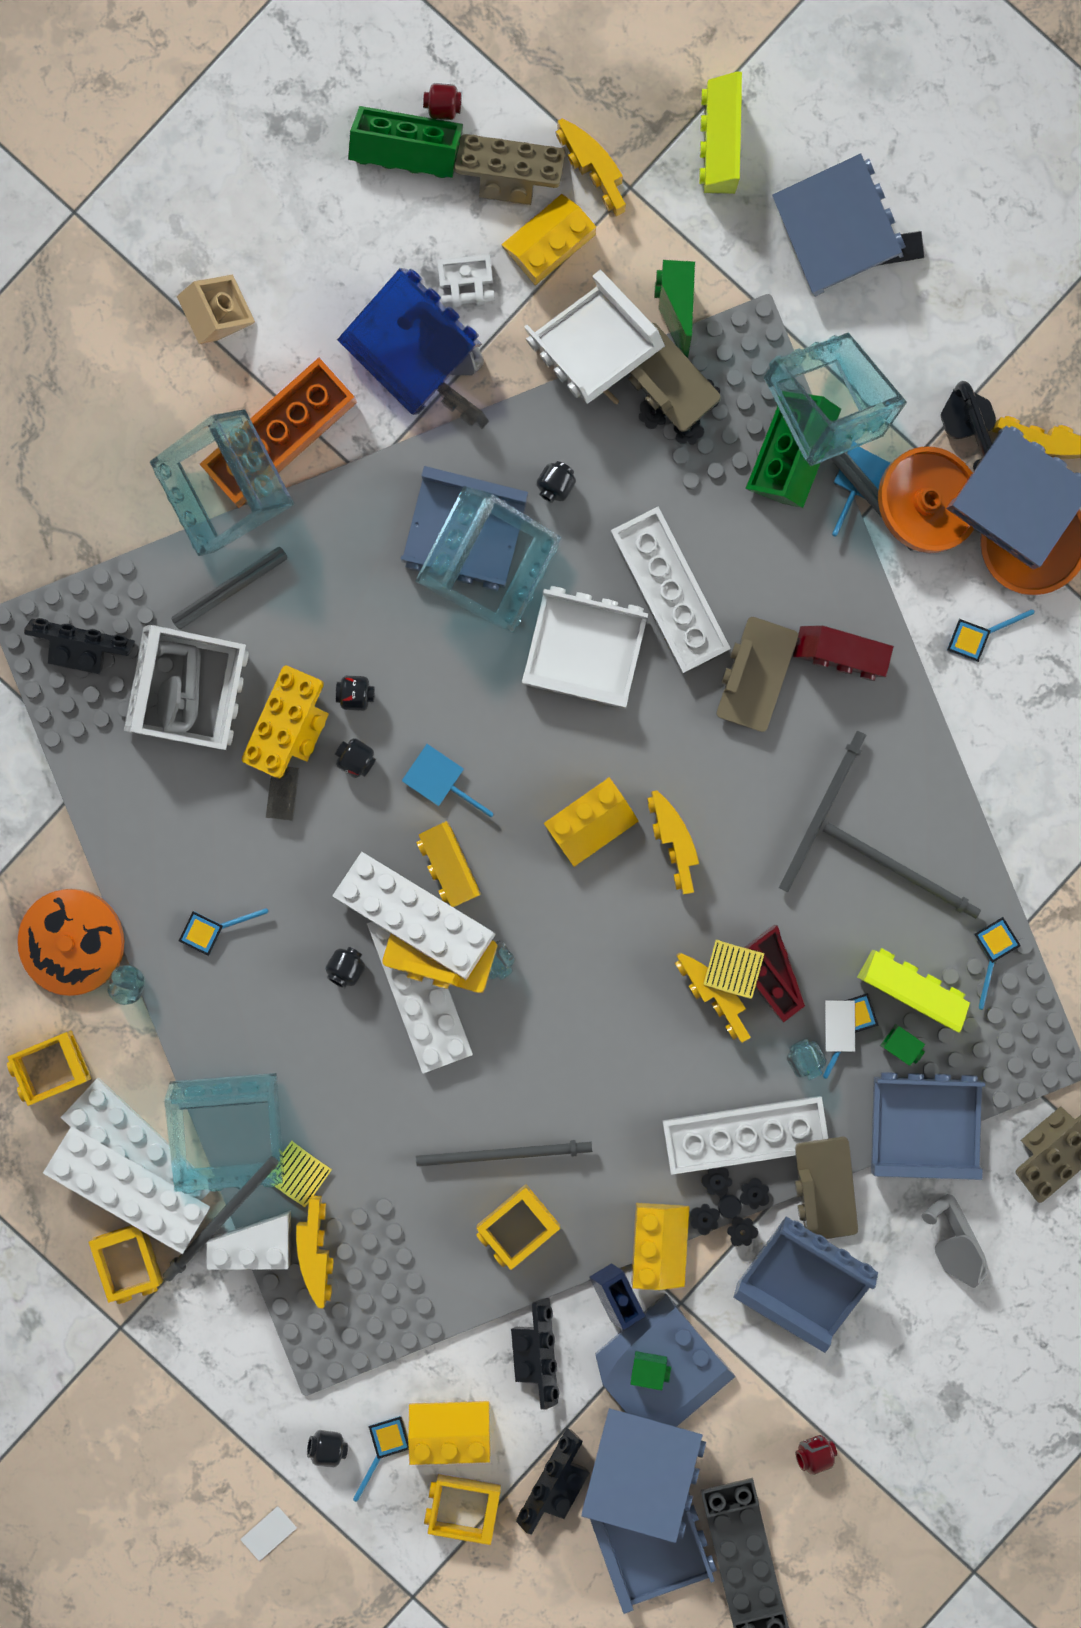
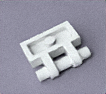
M490 254L437 260L440 289L451 288V295L441 296L442 306L453 305V308L461 307V304L476 303L477 305H485L484 302L495 301L494 290L483 291L482 285L493 283ZM475 285V292L459 294L460 286Z

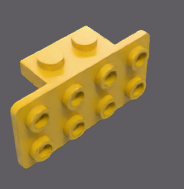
M287 665L282 667L242 755L243 763L273 777L281 778L292 756L308 762L329 713L314 707L324 685L322 680Z
M391 933L382 963L386 967L407 972V978L422 982L423 978L433 980L432 985L448 989L449 985L482 993L486 987L497 950V943L493 940L491 941L467 980Z

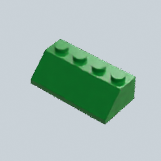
M359 106L350 130L348 160L356 161L363 165H380L386 169L398 168L408 170L414 174L426 173L438 178H453L463 124Z
M784 390L745 489L785 505L803 508L841 408L823 396Z

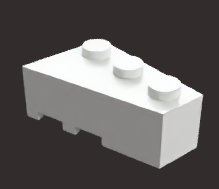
M291 1210L211 1237L207 1242V1270L288 1269L291 1265Z

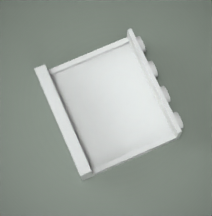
M599 270L592 276L597 287L539 330L534 332L528 325L524 326L529 335L526 341L535 352L539 349L541 352L540 357L548 367L553 365L555 367L553 370L562 383L566 380L569 383L567 386L576 398L581 396L587 404L665 347L658 329L602 270Z
M551 586L550 590L544 589L522 685L626 709L648 613L643 612L644 608L635 605H628V609L617 606V601L603 598L602 602L591 600V595L577 592L576 596L565 594L566 589Z

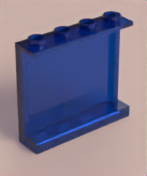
M399 268L337 340L412 415L419 414L426 407L424 405L425 402L475 347H480L482 343L477 339L479 335L469 325L465 327L458 320L460 316L450 306L446 308L439 301L441 297L431 287L427 289L421 283L422 278L416 271L411 268L409 270Z

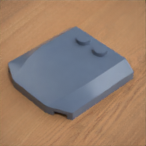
M666 1293L644 1311V1318L618 1333L598 1350L595 1356L602 1385L626 1413L677 1427L736 1376ZM635 1351L667 1357L666 1366H671L669 1383H663L662 1391L630 1385Z

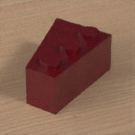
M823 625L800 626L793 657L811 661L813 665L820 667H835L836 671L845 674H852V672L860 673V678L875 681L876 677L887 676L894 646Z
M774 924L744 948L764 953L755 987L777 1017L784 1023L804 1008L805 1004L784 947L779 927Z

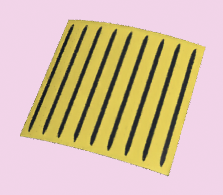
M716 940L704 985L752 999L764 953Z
M291 1141L279 1157V1164L265 1179L294 1201L306 1207L309 1203V1198L314 1196L332 1169Z

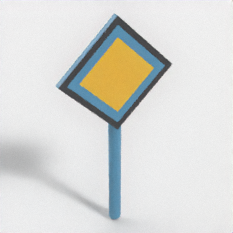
M1031 609L989 629L959 619L947 650L979 662L990 633L1029 617L1035 611Z
M265 908L221 924L192 911L179 942L209 956L223 928L267 914L269 910Z
M1004 917L974 934L990 960L978 1007L980 1010L984 1009L995 961L1021 946Z
M868 993L844 1000L855 1001V1033L879 1026ZM835 1051L823 1074L824 1079L828 1078L841 1051Z
M401 1416L368 1426L376 1457L353 1498L355 1502L359 1500L381 1458L409 1450V1442Z

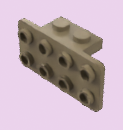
M464 134L460 139L455 172L461 175L480 177L479 198L531 205L534 185L558 188L560 186L565 150L554 146Z
M652 323L658 329L665 347L628 373L630 375L628 380L637 391L641 388L648 395L645 399L655 410L660 408L679 431L685 432L721 400V396L656 323Z
M750 617L747 620L739 644H734L730 658L734 659L731 669L726 668L722 679V684H725V688L716 712L719 718L760 732L767 730L798 639V633L795 630L756 617Z
M1060 1106L1021 1139V1142L1033 1155L1020 1165L1015 1173L1038 1203L1044 1202L1081 1170V1115L1074 1119Z
M836 1137L796 1144L795 1153L799 1180L795 1181V1190L797 1197H801V1205H797L799 1220L803 1221L806 1229L826 1239L857 1234L858 1222L848 1139L846 1137Z

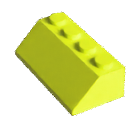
M733 72L709 79L706 89L701 90V105H706V114L701 115L700 132H705V141H700V158H704V168L699 170V184H704V193L735 194L740 179L742 72Z
M882 948L879 952L876 950L870 952L857 978L947 1028L960 1033L970 1002L964 999L966 994L953 987L949 991L940 986L941 980L930 974L926 978L917 974L919 968L904 961L903 965L893 960L895 955Z

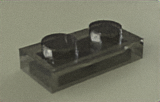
M444 382L437 391L443 398L441 403L452 412L456 409L462 413L460 417L468 425L473 426L475 423L481 429L487 425L489 420L484 413Z
M287 766L281 778L271 776L266 818L293 821L300 768Z

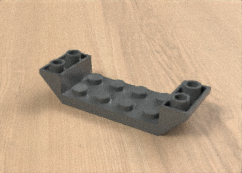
M753 1478L701 1490L733 1628H789Z

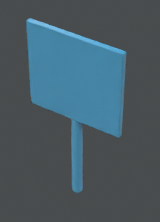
M851 443L847 454L879 489L881 478L891 463ZM840 469L833 483L849 490L851 493L832 533L834 537L838 535L855 495L864 498Z
M426 744L402 779V782L438 806L451 790L489 817L494 815L493 812L453 786L464 768L428 744Z

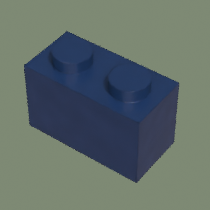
M611 1263L589 1277L613 1324L625 1330L645 1317L623 1270Z

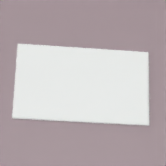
M825 1001L826 1051L855 1052V1001Z
M277 1506L240 1540L260 1561L297 1527Z

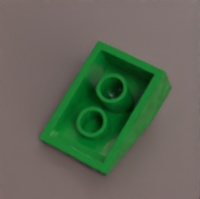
M663 260L662 270L656 271L654 298H659V311L676 346L688 358L692 339L695 262Z

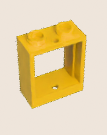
M72 1030L7 1056L9 1060L7 1062L8 1071L12 1077H16L19 1085L17 1087L18 1095L22 1102L26 1101L27 1106L92 1079ZM60 1043L74 1079L36 1094L22 1058Z
M525 1184L477 1224L476 1229L478 1233L476 1236L485 1247L490 1245L496 1252L493 1256L502 1267L507 1265L512 1270L560 1230V1224L529 1186ZM523 1200L545 1226L546 1230L514 1257H511L487 1228L519 1201Z
M129 1225L93 1237L88 1242L108 1303L116 1301L117 1304H122L132 1300V1295L142 1292V1295L146 1296L158 1291L157 1287L162 1284L163 1278L147 1233L133 1225ZM136 1237L150 1280L115 1291L102 1248Z
M438 1474L437 1482L431 1481L428 1498H433L432 1509L426 1508L424 1524L429 1525L427 1534L491 1545L501 1485ZM443 1486L488 1494L482 1529L437 1521Z

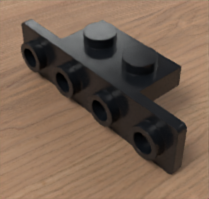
M43 618L31 619L24 628L25 635L49 640L48 664L100 674L103 669L104 651L129 656L135 644L134 640L127 639L123 635L112 636L103 634L95 629H79L71 624L51 623Z
M544 1298L532 1303L533 1327L516 1326L511 1329L515 1382L538 1383L541 1410H547L557 1405L559 1398L556 1380L557 1363L554 1356L555 1337L552 1331L553 1311L550 1306V1299Z
M568 1428L559 1439L557 1447L546 1463L541 1476L533 1486L531 1494L516 1519V1522L527 1534H533L544 1512L565 1519L590 1474L585 1467L572 1463L583 1441Z

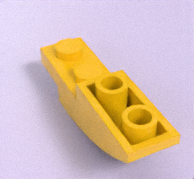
M563 118L558 120V130L555 131V134L561 146H567L570 152L568 159L574 169L578 168L581 175L592 171L589 173L590 178L596 188L600 186L604 194L602 200L607 210H613L615 216L624 213L626 203L617 186L622 184L623 175L615 162L588 133Z
M1011 416L1000 417L993 427L992 432L997 434L1006 425L1009 428L1013 426L1019 429L1024 434L1023 437L1026 440L1042 445L1046 450L1045 453L1052 458L1057 457L1061 460L1081 458V436L1074 434V430L1064 425L1054 426L1048 431V434H1045L1044 429L1033 425L1026 427L1019 424L1020 420Z
M658 790L651 791L652 797L647 798L650 814L655 813L657 823L652 824L655 840L660 839L661 844L672 842V848H668L671 864L676 863L678 874H673L676 890L681 889L683 895L694 893L689 866L699 864L692 838L683 820L670 802Z
M681 952L676 954L679 961L675 962V965L682 976L688 975L692 984L688 987L696 1000L701 997L706 1002L714 998L715 1001L711 1004L719 1017L724 1015L729 1024L725 1028L733 1040L738 1038L741 1043L751 1038L737 1015L746 1009L736 994L704 985L708 967Z
M311 1196L308 1205V1221H299L296 1225L297 1253L306 1287L317 1307L324 1309L326 1301H331L332 1285L327 1284L328 1274L333 1273L334 1258H329V1250L319 1249V1246H324L325 1231L320 1230V1221L325 1220L326 1204L322 1203V1196Z

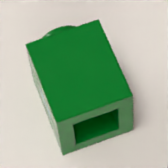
M896 1024L880 1045L909 1066L912 1063H918L925 1052L923 1050L925 1046L923 1042Z
M635 1351L630 1385L662 1391L663 1383H669L671 1366H666L667 1357Z

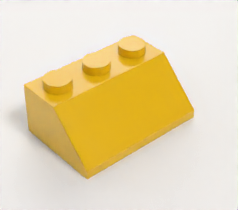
M561 194L502 243L501 246L536 286L596 235V225L577 204Z
M608 777L543 824L573 867H575L635 825L639 820L611 778Z
M448 821L418 834L420 840L416 842L422 856L428 855L431 865L427 867L433 880L438 879L443 888L438 890L443 902L455 907L481 895Z
M636 1203L631 1276L633 1289L664 1290L685 1287L689 1206Z
M489 1401L409 1403V1465L490 1462Z

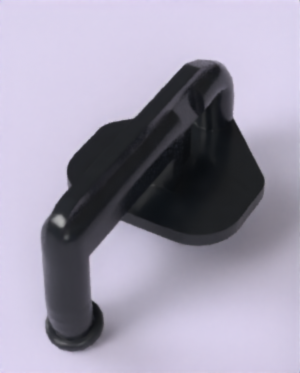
M960 381L952 391L940 416L945 431L950 437L963 439L975 436L982 456L981 459L974 462L973 470H975L992 445L988 431L994 427L996 416L988 399L975 393L968 382Z

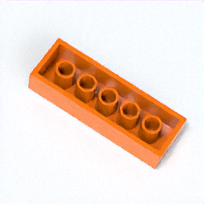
M318 357L200 463V466L235 505L240 508L357 403L355 396Z

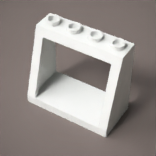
M154 625L143 627L124 731L226 750L227 745L230 746L233 739V730L230 729L231 721L236 719L238 713V704L235 703L236 695L241 693L243 687V677H240L241 669L246 667L248 661V651H245L246 645ZM159 641L188 644L200 649L228 654L213 737L188 732H164L162 727L143 724Z

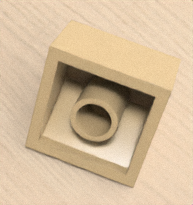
M233 275L193 281L177 296L199 344L218 341L255 323Z

